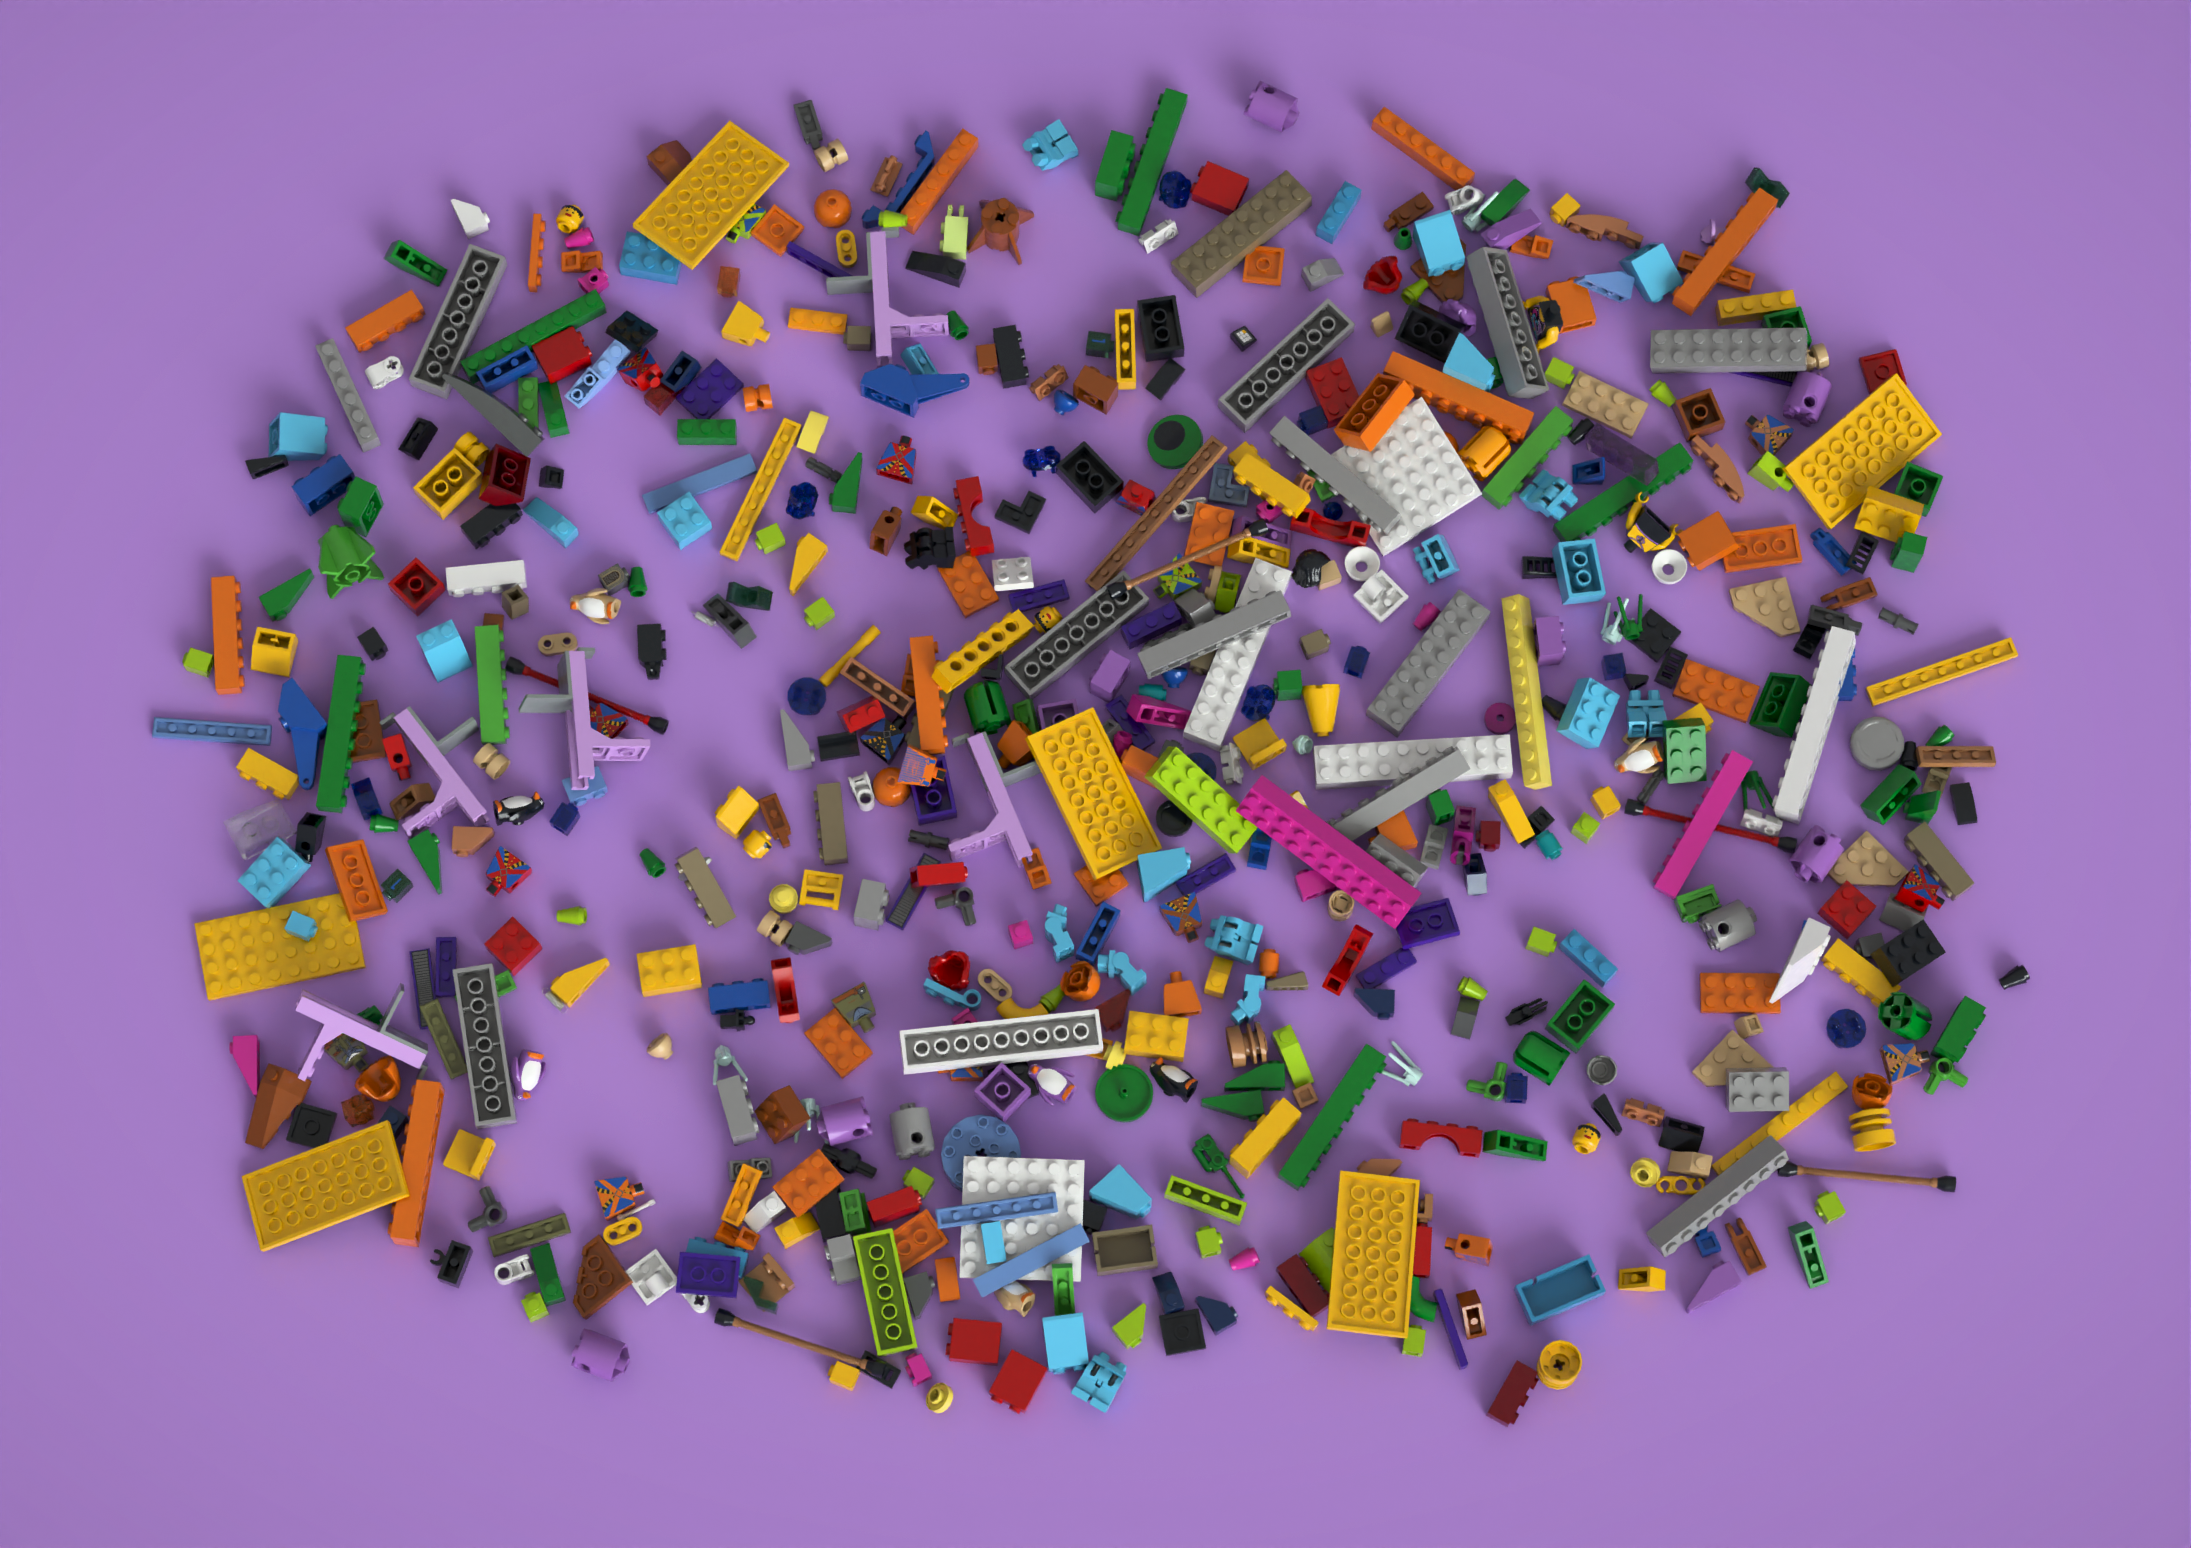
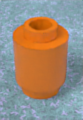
M1264 949V952L1260 953L1259 973H1261V976L1273 979L1279 973V954L1276 953V950Z

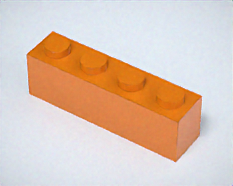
M410 290L350 324L345 329L358 352L367 351L373 347V344L385 341L392 333L404 330L406 325L420 321L426 314L416 295Z

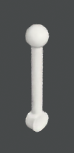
M652 1199L625 1214L617 1215V1220L621 1221L648 1206L654 1205L656 1202Z

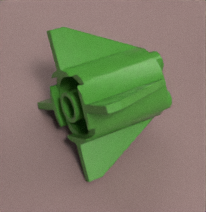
M333 525L318 540L320 546L318 568L321 574H327V592L330 599H333L343 587L353 586L352 582L357 580L361 583L366 578L384 579L382 571L371 560V557L376 553L374 547L356 533L354 527Z

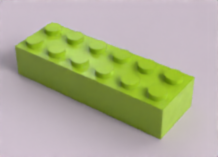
M1168 746L1144 776L1228 853H1238L1258 828L1237 813L1236 810L1240 804L1176 746Z
M893 1228L853 1236L877 1356L882 1357L917 1349Z

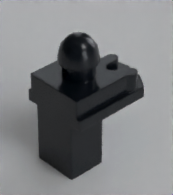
M736 1009L735 1015H720L721 1029H737V1031L745 1030V1025H753L755 1023L753 1016L745 1017L744 1010Z

